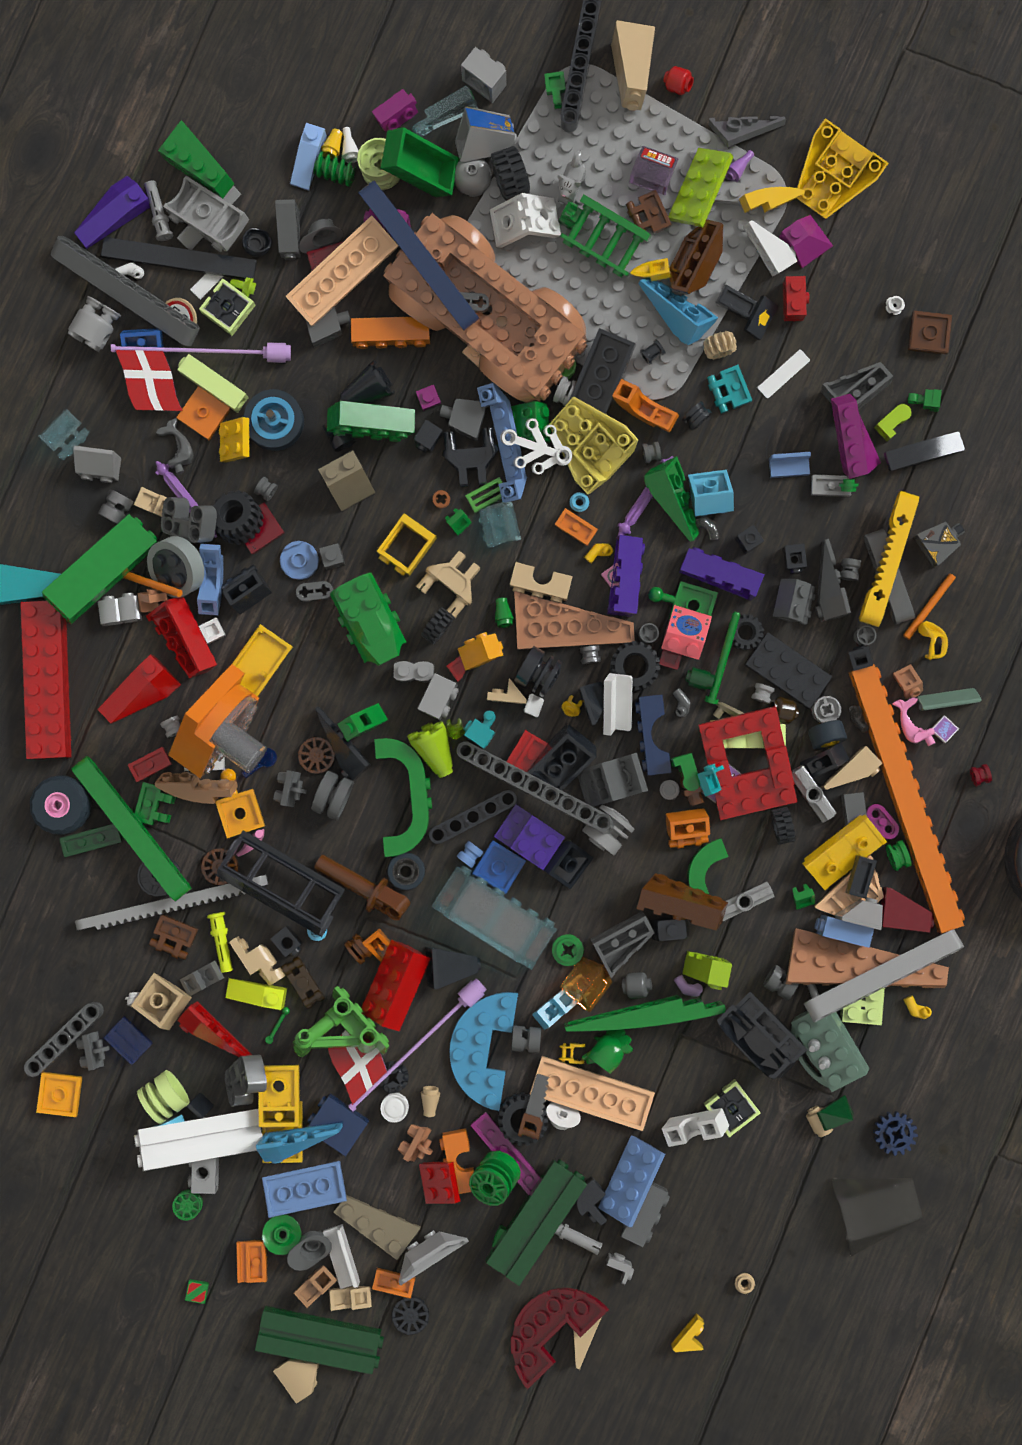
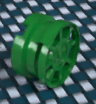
M902 840L897 841L892 846L890 844L886 845L887 856L894 871H898L901 867L907 868L911 866L908 850Z
M191 1189L183 1190L173 1201V1212L181 1220H191L201 1211L203 1200L199 1193H191Z

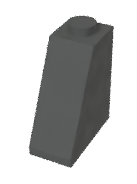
M295 199L275 200L279 254L285 260L301 258V251L299 250L300 212Z

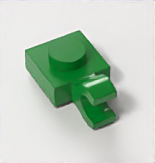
M564 71L544 74L547 96L553 95L554 109H561V94L565 93L566 90Z

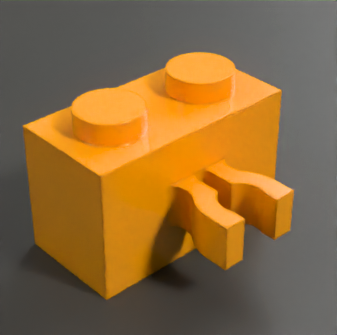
M487 632L475 636L476 640L472 638L464 641L465 645L458 648L465 670L480 667L503 656V646L501 641L498 642L495 633L487 635Z

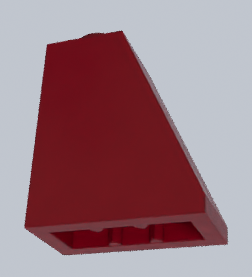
M883 887L884 897L881 901V905H883L882 927L930 932V928L934 926L932 912L894 889Z

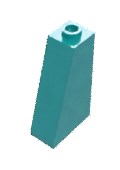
M0 564V605L44 599L42 591L61 574Z

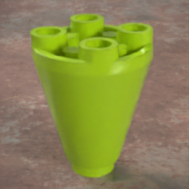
M443 721L437 722L434 725L428 723L421 727L422 731H416L407 736L411 746L431 770L438 774L439 778L453 772L448 737Z

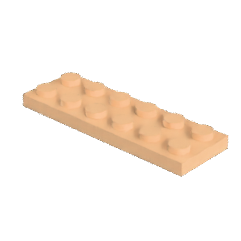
M371 216L291 290L286 297L309 324L314 326L399 246L377 220Z
M541 1056L536 1075L542 1074L550 1077L547 1080L549 1084L546 1086L548 1090L545 1092L547 1094L544 1097L545 1100L643 1131L655 1094L653 1091Z

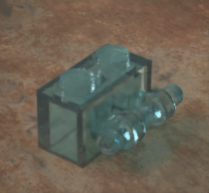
M64 409L38 438L52 451L60 447L62 451L58 456L64 460L68 455L71 456L74 453V446H78L80 443L83 444L86 441L85 438L90 432L85 427L78 432L76 429L81 425V422L67 409ZM72 434L75 438L66 445L64 441Z
M502 502L479 510V523L482 524L484 531L483 539L486 541L488 548L521 540L512 502Z

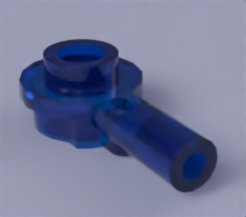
M270 748L262 749L258 753V760L242 772L244 777L248 778L262 766H273L277 761L276 752Z

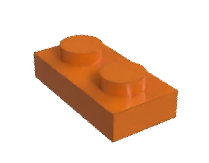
M566 508L555 523L556 527L588 546L598 531L597 528Z
M377 1268L372 1289L411 1298L416 1277L400 1286L399 1278L401 1273Z

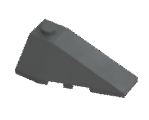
M829 539L824 540L821 546L817 607H815L817 618H820L821 622L841 618L851 613L845 588H840L839 585L841 579L840 572L834 569L836 560Z

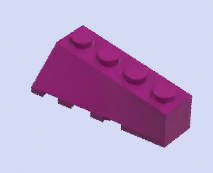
M851 394L832 398L831 403L842 471L849 479L868 474L881 461L858 412L857 400Z

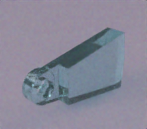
M464 86L425 109L427 118L412 127L413 132L420 137L425 136L433 129L462 117L465 107L478 109L472 91L467 86Z

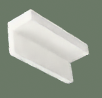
M609 673L604 680L603 735L611 736L615 729L630 731L632 728V676Z
M343 1224L324 1230V1236L332 1243V1249L329 1254L340 1289L352 1285L354 1288L358 1287L360 1280Z

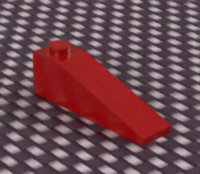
M150 654L97 710L112 724L160 700L168 698L182 684L155 656Z
M198 1001L190 1005L178 1019L181 1023L179 1025L180 1028L186 1033L190 1032L192 1035L238 1057L252 1055Z

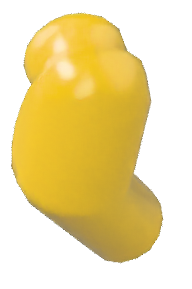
M913 995L904 998L905 1004L912 1016L920 1019H926L931 1016V1009L927 1006L917 1005Z

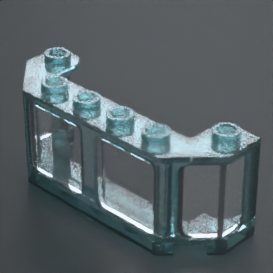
M462 865L461 868L457 866L432 907L506 956L532 970L554 932H556L557 928L554 927L556 923L546 917L544 920L538 918L539 913L531 908L525 910L521 907L522 903L512 897L509 900L504 896V891L496 886L494 889L487 886L489 882L480 876L476 879L471 875L472 870Z

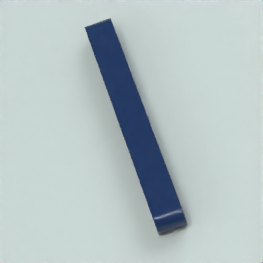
M373 180L358 192L460 327L465 331L479 320L478 315L377 183Z

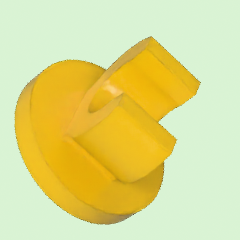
M573 695L569 696L568 700L562 704L564 713L570 717L580 714V707L583 703L582 700L578 704L573 703Z

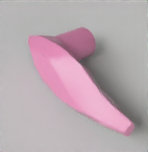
M264 829L257 830L252 836L262 841ZM244 844L236 855L238 857L242 856L254 848Z

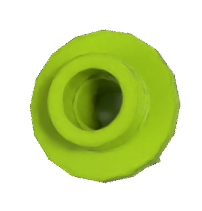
M246 278L245 282L236 279L230 281L232 286L242 289V293L247 297L250 294L253 295L256 288V283H253L254 278Z

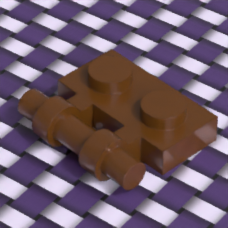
M656 190L638 197L640 205L636 207L633 201L625 204L628 209L627 214L629 218H632L634 224L645 231L651 228L653 235L670 228L672 225ZM642 212L644 213L647 221L643 223L638 215Z
M161 914L153 932L160 935L159 941L152 938L149 945L155 947V950L159 952L164 951L172 954V957L176 959L186 960L188 952L183 951L182 947L183 945L189 948L192 946L198 929ZM166 940H172L177 942V944L173 947L166 944Z

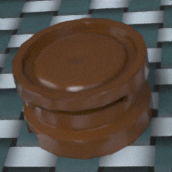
M356 933L352 936L353 939L347 940L344 945L359 964L365 962L366 957H371L373 954L363 945L362 942L364 940Z

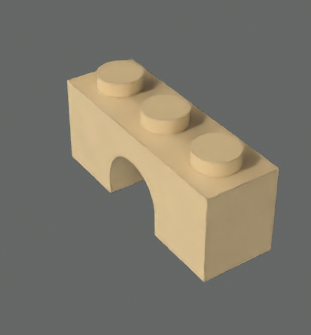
M518 562L515 563L510 587L513 588V591L523 594L525 591L532 593V596L543 598V596L551 597V601L562 603V600L567 601L573 576L553 572L551 581L541 585L535 582L533 578L535 567Z

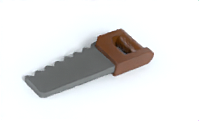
M542 1074L536 1075L518 1136L522 1137L524 1135L536 1140L539 1139L543 1126V1117L541 1116L544 1113L542 1109L545 1107L543 1103L546 1101L544 1097L547 1096L545 1092L548 1090L546 1086L549 1084L547 1080L550 1077ZM526 1122L535 1124L537 1130L525 1128Z

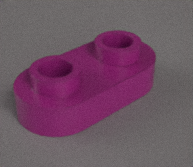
M873 804L866 809L867 817L885 839H893L898 835V824L883 806ZM874 810L878 812V816L876 818L872 816V812ZM887 825L891 827V831L889 833L885 832V827Z

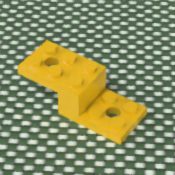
M265 1065L267 1089L265 1092H259V1127H262V1136L266 1132L303 1128L302 1101L299 1098V1065ZM275 1081H282L284 1083L283 1091H276L274 1089ZM303 1151L284 1159L280 1163L303 1162Z

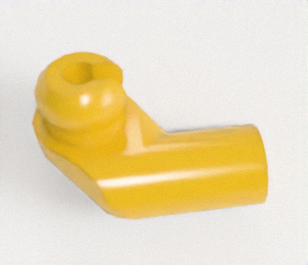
M607 543L595 544L584 558L589 563H592L597 556H610L613 553V548Z

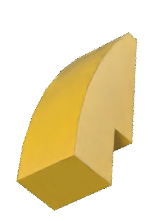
M769 187L744 194L739 198L744 213L762 206L764 212H768L805 193L802 189L792 187Z

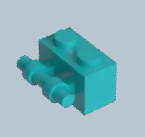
M486 711L483 723L477 719L473 722L470 720L463 729L466 732L464 734L465 737L484 750L495 735V732L490 729L496 718L494 712Z

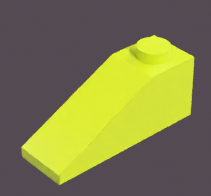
M229 978L226 998L281 1010L284 1008L287 988Z

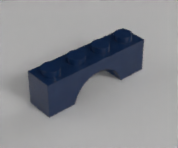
M663 695L639 697L638 702H635L636 714H640L637 728L638 733H642V741H639L640 752H644L645 760H642V770L646 772V775L671 773L669 753L660 750L654 744L651 736L654 722L665 714Z

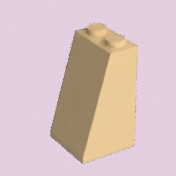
M617 20L611 47L621 104L623 108L632 111L641 110L647 91L655 27Z

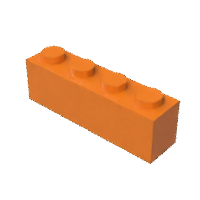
M412 317L351 318V340L353 346H356L358 349H366L368 346L387 348V345H395L397 348H405L407 345L425 347L426 344H430V328Z

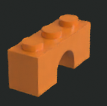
M467 1129L443 1132V1138L440 1139L441 1151L445 1150L446 1158H443V1162H454L459 1194L471 1192L469 1180L474 1173V1167L462 1168L456 1161L459 1154L470 1150Z

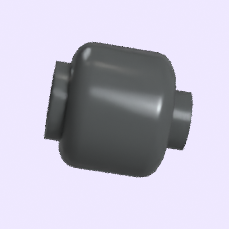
M644 972L628 973L622 980L623 993L627 994L630 999L647 997L649 990H652L651 978L648 979Z

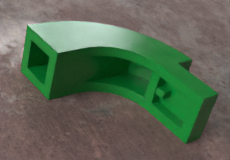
M721 838L706 843L692 857L687 872L689 887L700 889L704 893L709 894L705 884V875L708 868L713 863L728 857Z

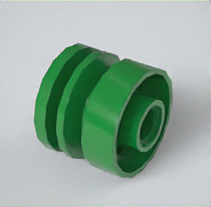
M501 1151L487 1153L470 1177L469 1186L471 1192L484 1204L498 1206L504 1203L520 1179L521 1171L519 1165L507 1153Z

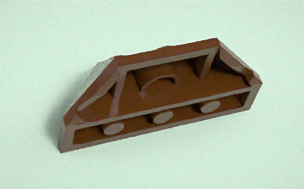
M706 219L703 227H696L685 236L670 266V282L673 290L690 294L706 286L723 252L722 223Z

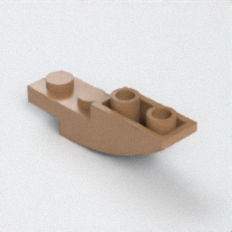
M166 772L161 774L155 782V787L172 796L207 804H214L218 797H231L238 788L236 780H199V777L189 772L181 774Z

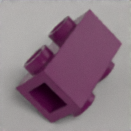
M404 89L394 94L372 111L378 124L386 134L387 130L397 129L419 112L415 107L417 101L411 93L408 95Z

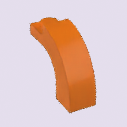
M623 379L620 380L612 395L616 403L628 413L652 427H659L669 433L679 417L678 413L650 400L640 391L638 386Z

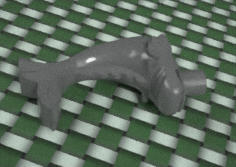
M175 418L168 421L166 427L157 429L156 434L158 436H175L178 450L175 453V457L168 461V465L171 469L175 468L177 474L184 473L182 466L191 464L194 455L189 441L176 429L178 419Z

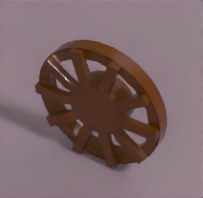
M313 737L307 739L300 746L298 759L300 765L306 771L320 774L331 768L335 760V754L329 741L324 738ZM316 740L322 741L319 748L316 746ZM313 741L314 748L312 749L307 743ZM324 743H326L329 748L322 750ZM304 746L310 751L309 753L302 752ZM331 750L332 755L326 756L325 752ZM302 755L309 756V758L302 761ZM324 758L331 759L329 765L324 762ZM307 761H311L309 767L307 768L304 765V763ZM314 763H316L317 771L311 770ZM319 763H322L325 768L320 770Z
M218 848L211 850L203 858L201 870L208 882L215 885L227 884L225 881L218 882L219 877L217 876L215 881L210 879L213 874H217L218 867L223 862L224 852L228 851L227 849ZM215 852H221L220 859L217 858ZM211 854L215 860L214 862L208 859ZM234 855L232 859L235 864H228V867H235V871L238 872V861ZM205 862H209L212 866L205 867ZM212 869L213 871L207 875L205 870Z

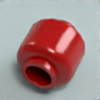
M674 66L664 75L666 89L669 92L684 95L691 90L694 77H692L688 69Z

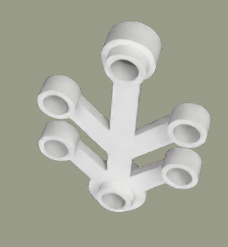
M528 419L525 423L526 428L531 430L536 442L518 437L516 432L511 429L504 430L500 435L501 442L505 445L517 444L534 450L523 457L518 456L514 459L513 463L517 468H524L527 463L547 454L552 457L542 463L536 462L532 465L533 473L542 474L545 469L554 464L567 465L572 459L571 450L566 446H562L554 425H546L543 430L544 434L550 437L554 448L547 446L538 428V421L536 419ZM530 421H534V428L529 427ZM549 427L553 429L552 434L547 433ZM506 434H510L511 439L509 441L505 440ZM561 452H564L565 457L563 459L559 458V454ZM521 458L523 464L518 466L517 461ZM536 465L541 466V470L539 472L535 470Z

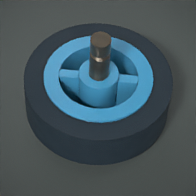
M270 389L256 394L249 401L244 412V417L249 418V436L258 446L267 450L279 451L292 446L300 438L304 428V416L299 404L290 394L281 390Z

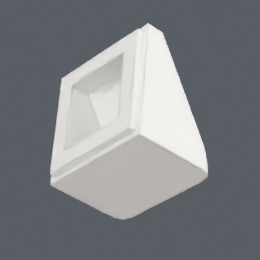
M530 694L524 713L538 717L544 700L534 694Z

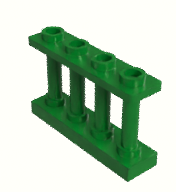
M583 194L580 202L584 204L582 206L583 210L569 235L561 233L560 237L564 239L562 243L570 248H573L575 245L580 248L579 253L589 258L591 255L597 259L596 263L606 268L607 265L612 267V272L622 278L625 275L628 277L630 273L625 271L626 266L639 244L643 241L649 242L652 235ZM595 211L600 214V220L587 243L583 246L575 241V238L589 214ZM611 220L617 224L615 227L617 229L600 256L591 249L606 223L609 224ZM629 231L634 234L632 236L633 240L617 266L608 259L622 234Z

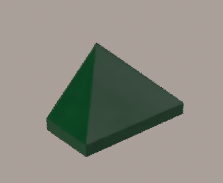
M846 1095L841 1096L816 1112L824 1131L853 1121L854 1116Z

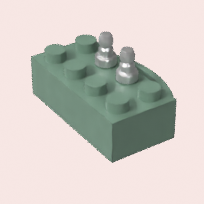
M808 1011L794 1017L791 1022V1032L796 1038L800 1037L803 1045L808 1049L806 1051L808 1058L820 1071L821 1075L813 1070L803 1055L799 1058V1061L816 1081L829 1088L831 1092H834L867 1075L869 1067L837 1012L816 1022H813Z

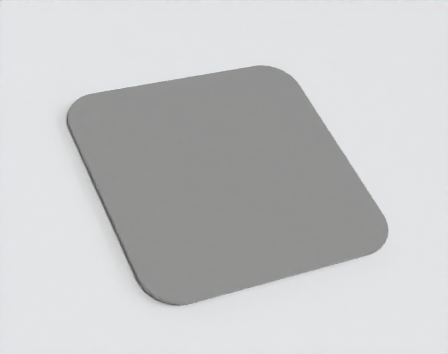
M578 64V65H576V66H577V67H583L584 65ZM594 65L589 66L578 127L575 131L568 133L561 128L562 108L554 109L553 95L547 96L545 89L520 131L515 145H512L518 149L525 165L530 183L529 194L554 198L558 220L566 207L564 203L558 201L559 173L564 175L567 164L572 162L575 152L580 151L586 175L576 193L574 204L583 210L582 206L584 204L580 202V199L584 194L633 224L632 218H629L627 214L628 209L625 204L633 201L636 207L640 205L638 197L653 190L657 191L669 216L698 148L729 152L733 155L731 163L742 158L747 153L736 145L727 147L717 134L647 94L645 95L641 110L632 111L623 108L617 77ZM570 66L561 70L564 71L565 86L567 85ZM574 82L573 85L578 86L580 83ZM562 93V94H561V102H562V105H563V100H564V95H565V93ZM571 100L569 103L575 104L577 101ZM567 118L565 121L572 122L573 119ZM644 148H648L673 157L676 161L673 167L669 168L644 159L640 155ZM755 156L747 163L740 180L735 182L746 184L745 194L769 187H786L778 171ZM495 175L467 222L472 224L490 243L497 265L530 291L546 287L557 292L579 312L585 322L586 338L588 341L586 344L588 346L582 354L578 353L576 355V363L584 366L599 328L636 343V347L622 379L638 386L640 391L650 400H660L673 395L684 385L704 351L703 341L714 334L728 309L716 303L723 286L728 285L739 291L759 257L757 249L743 226L752 220L770 233H773L785 212L787 203L768 212H764L762 206L746 213H744L741 205L713 203L707 219L723 224V252L705 287L690 294L672 289V293L680 296L682 294L688 297L686 301L695 306L699 303L718 317L710 329L697 342L690 345L682 343L672 333L638 283L645 278L631 274L628 277L623 275L621 278L612 272V267L607 265L604 268L596 263L597 259L590 255L587 258L579 253L580 248L575 245L573 248H570L562 243L564 239L560 236L550 238L527 235L502 248L496 247L490 209L506 200L501 195ZM726 177L723 180L725 182H734L729 181ZM593 211V213L589 214L575 241L585 246L600 220L599 213ZM643 212L638 214L642 223L647 221ZM611 220L609 224L606 223L591 249L600 256L603 254L617 229L615 228L616 223ZM670 221L672 224L670 228L654 235L651 228L646 229L652 236L649 242L643 241L639 244L625 271L630 273L634 268L643 263L668 258L670 268L685 236L698 226ZM559 223L560 233L568 236L571 230ZM629 231L622 234L608 259L610 262L617 266L619 265L633 240L632 236L634 234ZM670 278L658 280L671 288ZM490 306V308L488 309V312H490V313L492 312V307H491V306ZM657 339L666 354L658 356L649 365L642 357L640 350H645Z

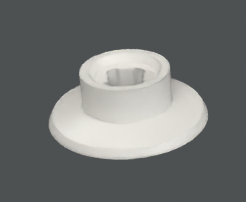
M554 1102L547 1106V1116L555 1128L565 1130L579 1124L581 1116L578 1110Z

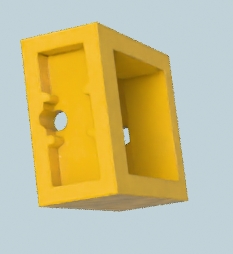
M404 513L381 544L377 553L380 555L379 559L387 565L389 562L395 565L394 570L403 576L406 573L410 576L437 538L436 535ZM404 525L427 541L408 568L386 553V550Z

